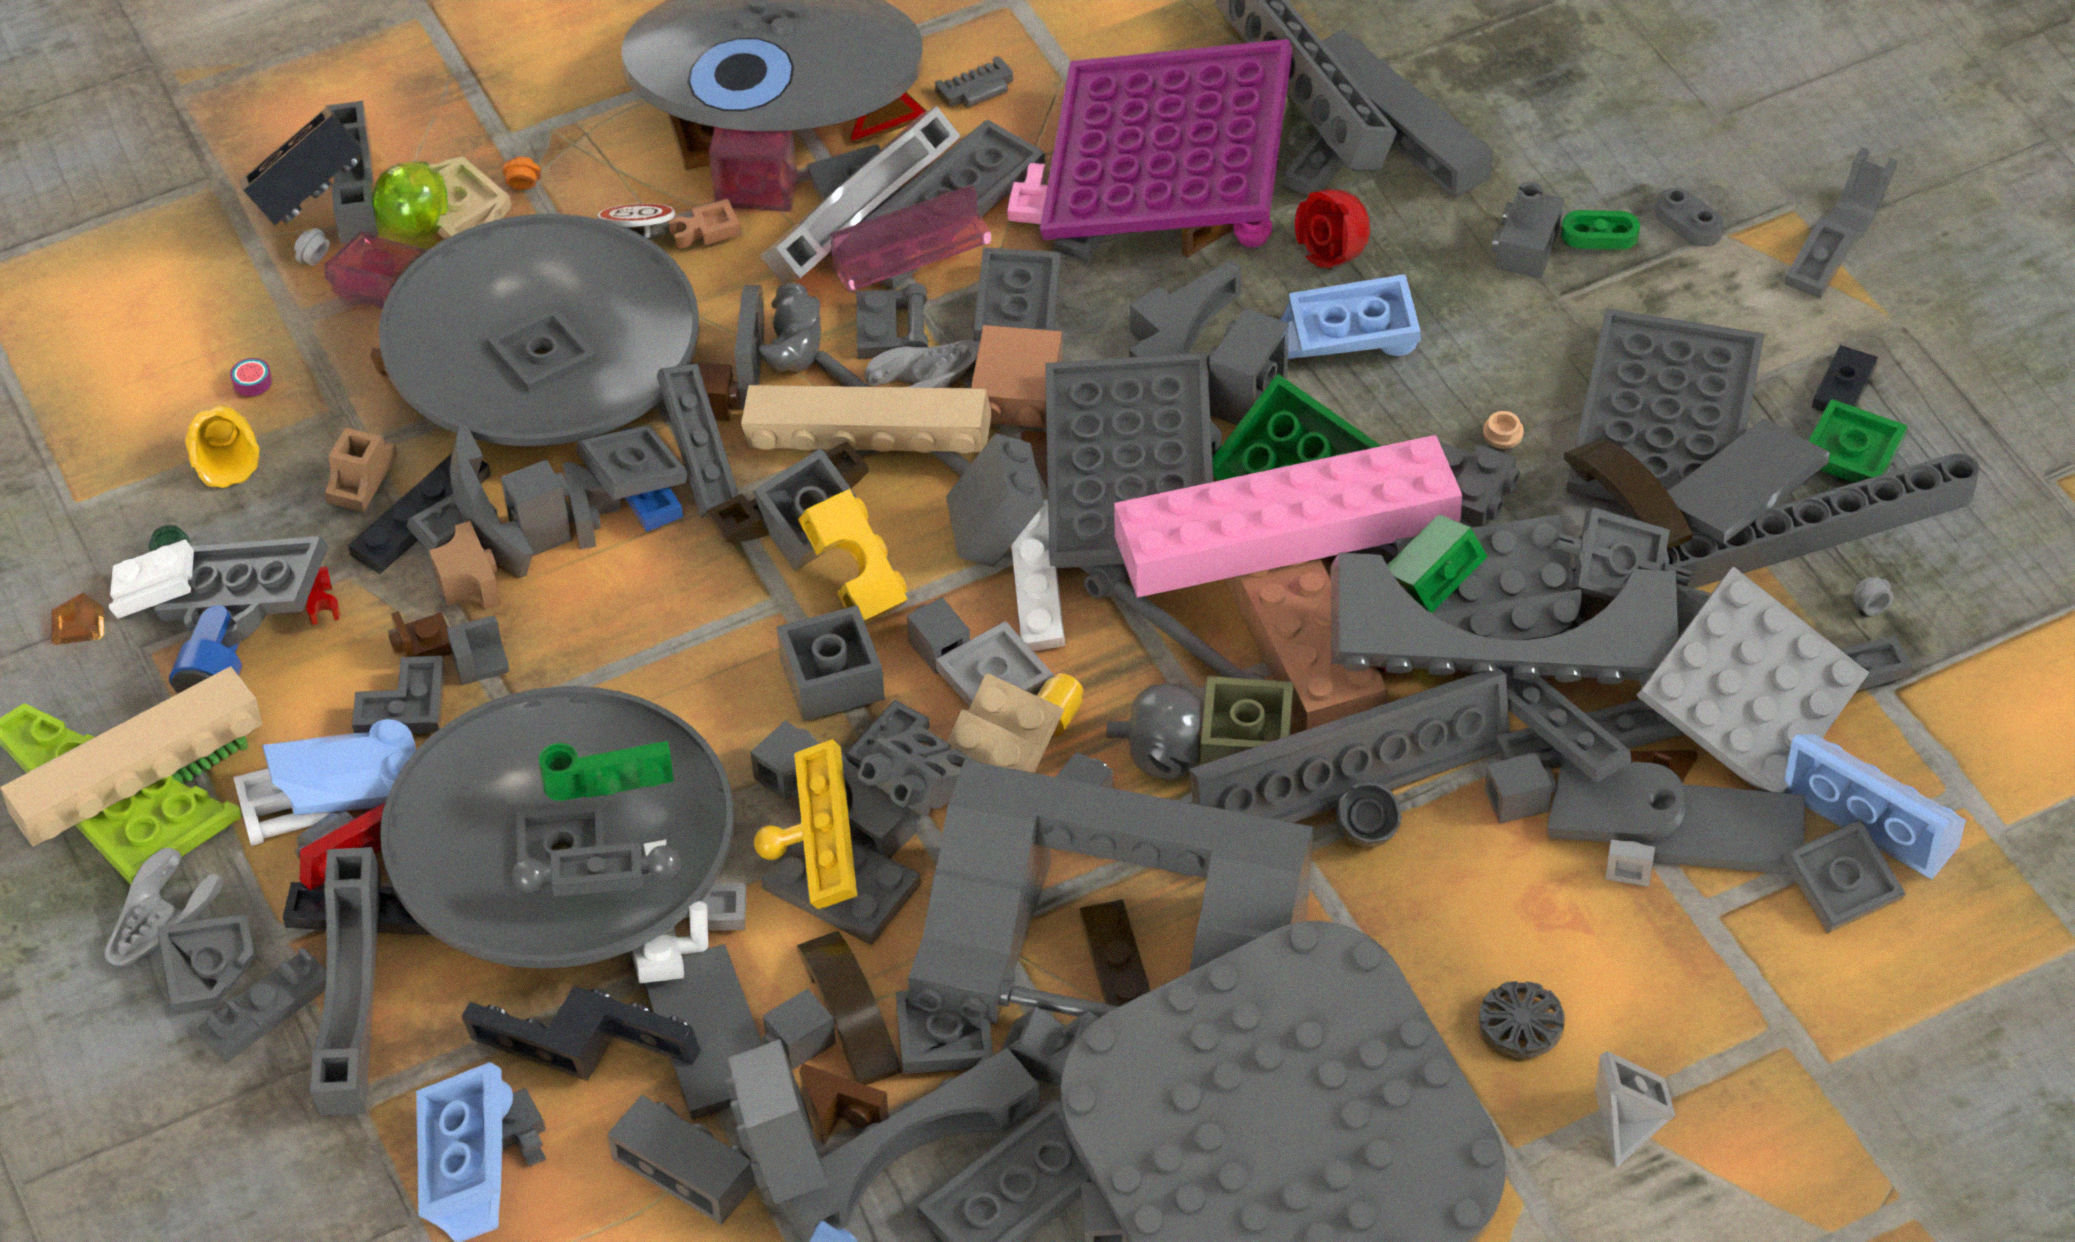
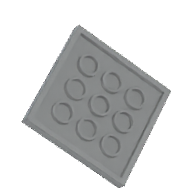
M1733 566L1725 574L1636 696L1757 791L1784 793L1789 786L1784 779L1792 739L1797 734H1816L1823 738L1869 672Z

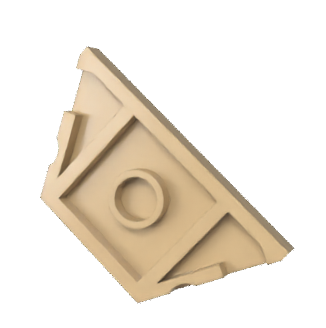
M463 156L448 159L438 164L416 166L417 173L394 178L393 171H389L381 175L383 186L444 239L474 226L503 219L511 207L509 195Z

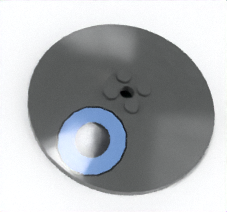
M667 0L642 15L630 27L622 43L624 76L631 88L646 102L666 113L688 121L719 128L747 131L800 130L832 125L861 117L888 105L904 94L918 78L923 64V44L918 28L904 12L885 0Z

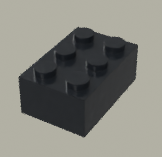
M327 106L243 177L240 183L243 191L274 226L281 220L284 224H287L302 211L299 205L310 195L316 199L332 185L329 179L339 170L343 174L351 170L361 160L358 154L363 149L357 139Z

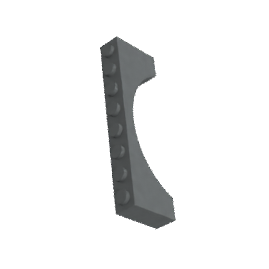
M1338 553L1331 565V664L1344 665V669L1349 671H1364L1369 669L1370 666L1386 667V670L1391 673H1407L1414 668L1429 669L1430 674L1443 676L1453 674L1455 671H1471V675L1480 672H1495L1498 667L1504 673L1513 674V677L1519 680H1532L1538 678L1539 675L1555 676V679L1560 682H1575L1581 680L1582 677L1597 678L1598 682L1602 684H1618L1624 680H1639L1640 685H1644L1678 639L1676 571L1634 569L1622 583L1613 601L1598 615L1584 624L1564 633L1546 638L1504 640L1476 635L1456 628L1424 609L1401 587L1390 572L1382 555Z

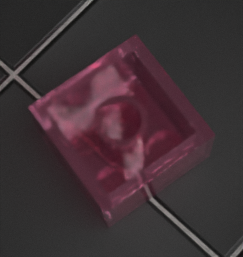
M715 127L709 150L715 202L728 199L732 208L791 212L798 181L793 130L747 131Z

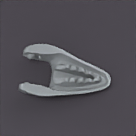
M962 340L934 347L905 346L882 352L869 362L864 378L868 384L873 386L900 380L906 383H913V385L907 388H949L976 363L980 343L974 340Z
M164 848L153 854L143 863L130 886L123 911L106 946L105 959L114 966L125 967L159 947L157 927L195 921L220 893L223 878L215 873L208 875L192 893L185 909L182 911L164 901L159 893L176 870L181 854L173 848Z

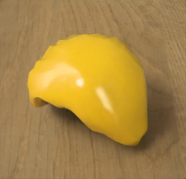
M218 405L211 410L200 411L195 414L186 431L185 445L190 465L196 469L199 478L208 487L228 488L230 485L241 484L248 480L258 467L259 445L247 419L238 411L225 405Z

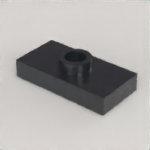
M1840 345L1813 398L1812 408L1825 411L1831 399L1857 407L1877 366L1878 357Z

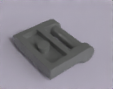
M914 283L906 286L905 289L857 291L858 359L874 358L882 352L899 347H928V337L924 334V305L927 303L926 287ZM897 309H908V335L905 338H897Z

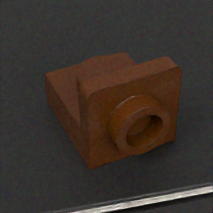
M399 611L391 613L394 629L388 630L387 633L395 654L403 653L404 657L446 656L452 654L446 629L448 626L442 612L404 624Z

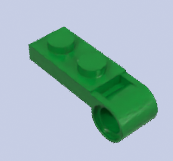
M668 741L578 757L576 749L569 744L553 743L546 746L538 757L543 791L547 797L556 801L612 795L617 792L655 787L660 784L674 782Z

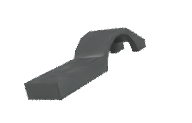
M1861 147L1852 163L1849 177L1839 201L1827 218L1820 216L1786 274V285L1822 298L1854 241L1859 240L1871 225L1895 172L1897 160L1890 158L1883 168L1866 161L1869 149Z

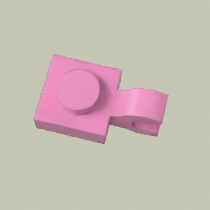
M1029 163L1025 183H1013L1007 209L1008 221L1041 224L1048 186L1045 185L1046 180L1043 178L1045 164Z

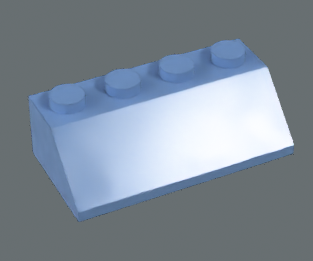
M1797 734L1792 739L1784 779L1789 786L1784 793L1805 795V807L1841 828L1861 819L1879 850L1931 880L1960 847L1966 820L1958 816L1953 810L1940 806L1919 794L1913 787L1898 782L1882 773L1876 766L1861 761L1844 751L1839 745L1830 743L1816 734Z

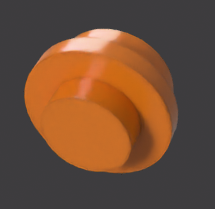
M520 156L507 161L503 165V175L506 177L505 181L508 186L518 190H529L534 188L536 181L540 179L541 168L532 159Z

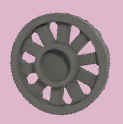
M1511 981L1501 984L1496 989L1493 988L1483 999L1479 1012V1027L1486 1042L1498 1052L1510 1057L1533 1058L1543 1055L1557 1045L1564 1030L1565 1015L1561 1002L1552 991H1547L1543 989L1542 985L1534 982L1518 983V981ZM1518 993L1525 994L1523 1002H1521ZM1507 996L1510 1003L1501 997ZM1535 997H1538V998L1541 999V1000L1538 1001L1537 1003L1533 1004V1001H1534V998H1535ZM1494 1007L1499 1011H1491L1489 1008ZM1548 1009H1552L1554 1013H1548L1545 1011H1547ZM1489 1023H1500L1495 1027L1488 1026ZM1546 1025H1554L1556 1028L1550 1029ZM1505 1034L1509 1036V1039L1504 1041L1498 1039ZM1536 1034L1539 1035L1540 1037L1544 1038L1546 1041H1544V1042L1538 1041V1040L1536 1039L1535 1035H1536ZM1525 1040L1527 1043L1526 1047H1519L1518 1041Z

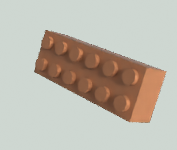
M1320 558L1224 579L1274 681L1293 682L1292 717L1300 732L1387 703L1388 689L1376 666H1370L1369 669L1364 671H1349L1344 669V665L1331 664V579Z

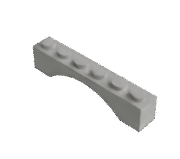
M937 106L919 115L765 250L760 257L783 285L800 279L823 259L867 214L906 181L935 160L961 137Z

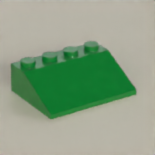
M1277 374L1212 457L1213 478L1220 481L1381 447V445L1280 374Z

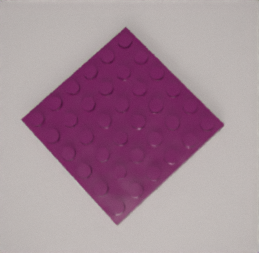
M1290 40L1070 61L1040 225L1043 239L1050 240L1269 221L1292 57Z

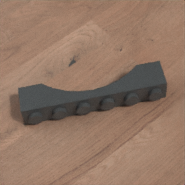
M372 847L327 849L325 877L327 921L326 987L321 1026L313 1049L310 1093L320 1116L366 1114L381 871Z
M1008 1048L994 1056H985L972 1069L957 1078L953 1077L943 1081L935 1091L918 1101L913 1100L906 1103L898 1113L885 1121L869 1125L858 1137L843 1146H835L826 1151L821 1160L828 1185L780 1202L779 1210L804 1242H810L816 1227L821 1221H824L836 1230L838 1228L844 1229L849 1226L856 1205L868 1186L891 1163L923 1144L951 1135L974 1132L1003 1133L1040 1110L1039 1085Z

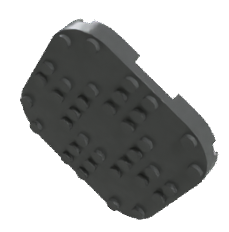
M1303 921L1282 926L1108 1012L1093 1022L1080 1035L1070 1050L1064 1065L1060 1099L1062 1120L1066 1133L1092 1182H1097L1129 1242H1477L1490 1226L1503 1194L1506 1177L1505 1155L1500 1137L1492 1121L1391 955L1366 934L1343 924L1327 921Z

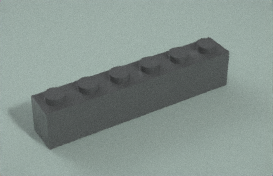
M1344 29L1322 40L1325 46L1397 131L1391 146L1455 199L1490 179L1492 150L1484 141L1476 138L1458 120H1454L1444 112L1435 101L1428 99L1409 80L1401 77L1389 67L1386 61L1379 59L1360 40L1352 37Z

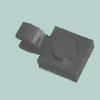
M525 1087L513 1093L510 1110L502 1119V1147L506 1149L517 1144L527 1165L531 1167L546 1160L540 1148L543 1144L538 1135L546 1131L544 1120Z

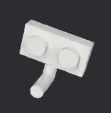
M695 902L689 907L690 936L677 937L675 929L672 927L654 940L632 950L639 983L684 978L681 955L701 953L708 948L706 903Z

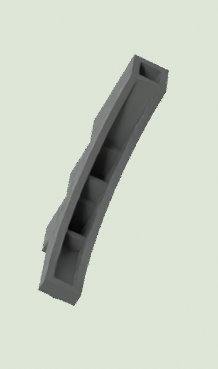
M1230 259L1220 266L1210 269L1205 275L1190 284L1181 286L1171 295L1160 286L1150 293L1138 297L1130 304V332L1140 341L1129 349V357L1189 354L1199 334L1219 310L1241 295V267ZM1210 420L1213 457L1221 447L1222 432Z

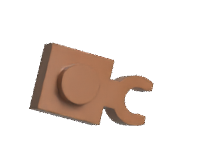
M728 199L691 209V218L675 217L668 221L669 233L674 235L676 248H686L693 244L696 239L700 238L704 245L741 235L740 223Z

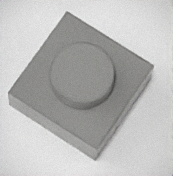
M1611 839L1605 879L1649 887L1655 847L1642 845L1634 841L1624 842Z
M714 884L701 901L707 904L708 931L745 930L746 884Z

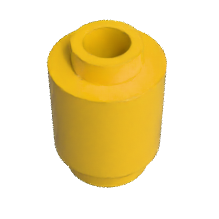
M1062 673L1048 679L1037 694L1038 697L1064 709L1052 737L1061 736L1083 703L1082 696L1084 690L1082 685L1072 676Z

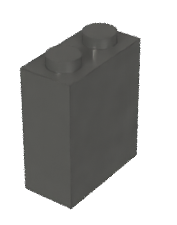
M995 433L947 494L946 498L959 558L994 567L1043 507L1044 501L1031 443Z

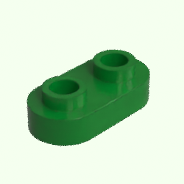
M1575 210L1569 212L1563 218L1561 237L1566 244L1574 248L1628 249L1633 247L1639 240L1640 221L1635 215L1625 211Z

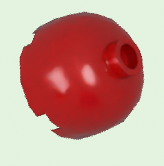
M1325 189L1309 193L1307 200L1299 203L1294 220L1298 244H1305L1306 249L1312 254L1305 255V257L1319 268L1341 266L1357 258L1368 244L1371 231L1370 220L1365 206L1356 196L1340 189Z

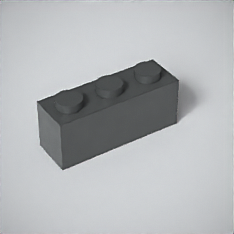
M641 1095L607 1133L612 1159L721 1225L755 1186L754 1173L751 1167L752 1160L745 1151L737 1146L731 1145L729 1147L718 1141L707 1128L697 1123L693 1125L678 1117L677 1113L663 1102L655 1103Z

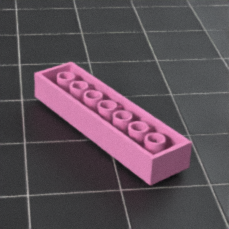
M1436 435L1116 502L1114 503L1115 538L1138 598L1338 555V553H1347L1393 543L1395 539L1417 536L1437 515H1443L1460 523L1462 493Z

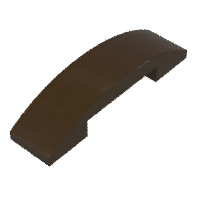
M1597 438L1564 453L1566 462L1586 482L1596 479L1635 520L1670 529L1667 550L1692 540L1693 533L1669 493L1648 468L1630 452L1614 442Z
M848 441L825 452L851 489L869 472L866 463ZM741 493L706 511L707 517L726 542L749 541L770 535L756 498L747 501Z
M836 931L798 944L797 951L812 984L816 983L826 1008L834 1019L835 1028L842 1041L843 1053L856 1082L868 1085L901 1073L897 1054L873 993L853 952L840 932Z

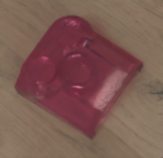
M360 231L325 263V279L331 284L333 292L340 295L341 298L359 300L383 309L384 303L399 277L415 260L429 249L411 246Z

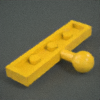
M833 739L794 753L801 823L785 829L768 825L762 827L754 837L756 853L766 860L779 859L786 853L788 846L801 841L804 842L810 903L818 910L857 896L841 747Z

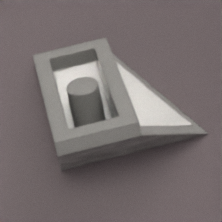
M1608 1051L1600 1055L1595 1095L1615 1167L1617 1168L1676 1115L1665 1078Z

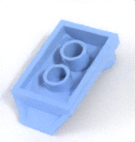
M1406 274L1289 293L1288 305L1280 319L1289 323L1288 359L1381 348L1386 354L1392 356H1403L1412 352L1417 346V342H1421V331Z
M391 719L376 722L372 725L369 732L262 745L272 784L280 788L289 797L294 815L376 808L386 802L394 780L404 764L417 750L409 728L402 722Z
M489 1062L416 1091L419 1216L440 1227L454 1242H463L498 1229L502 1119L510 1110L513 1093L508 1083L502 1080L501 1068Z

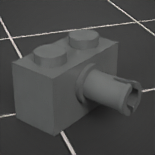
M1524 182L1519 185L1514 202L1506 203L1502 217L1504 228H1497L1494 234L1492 251L1497 252V269L1542 278L1561 228L1564 198L1543 194L1542 187L1535 182Z

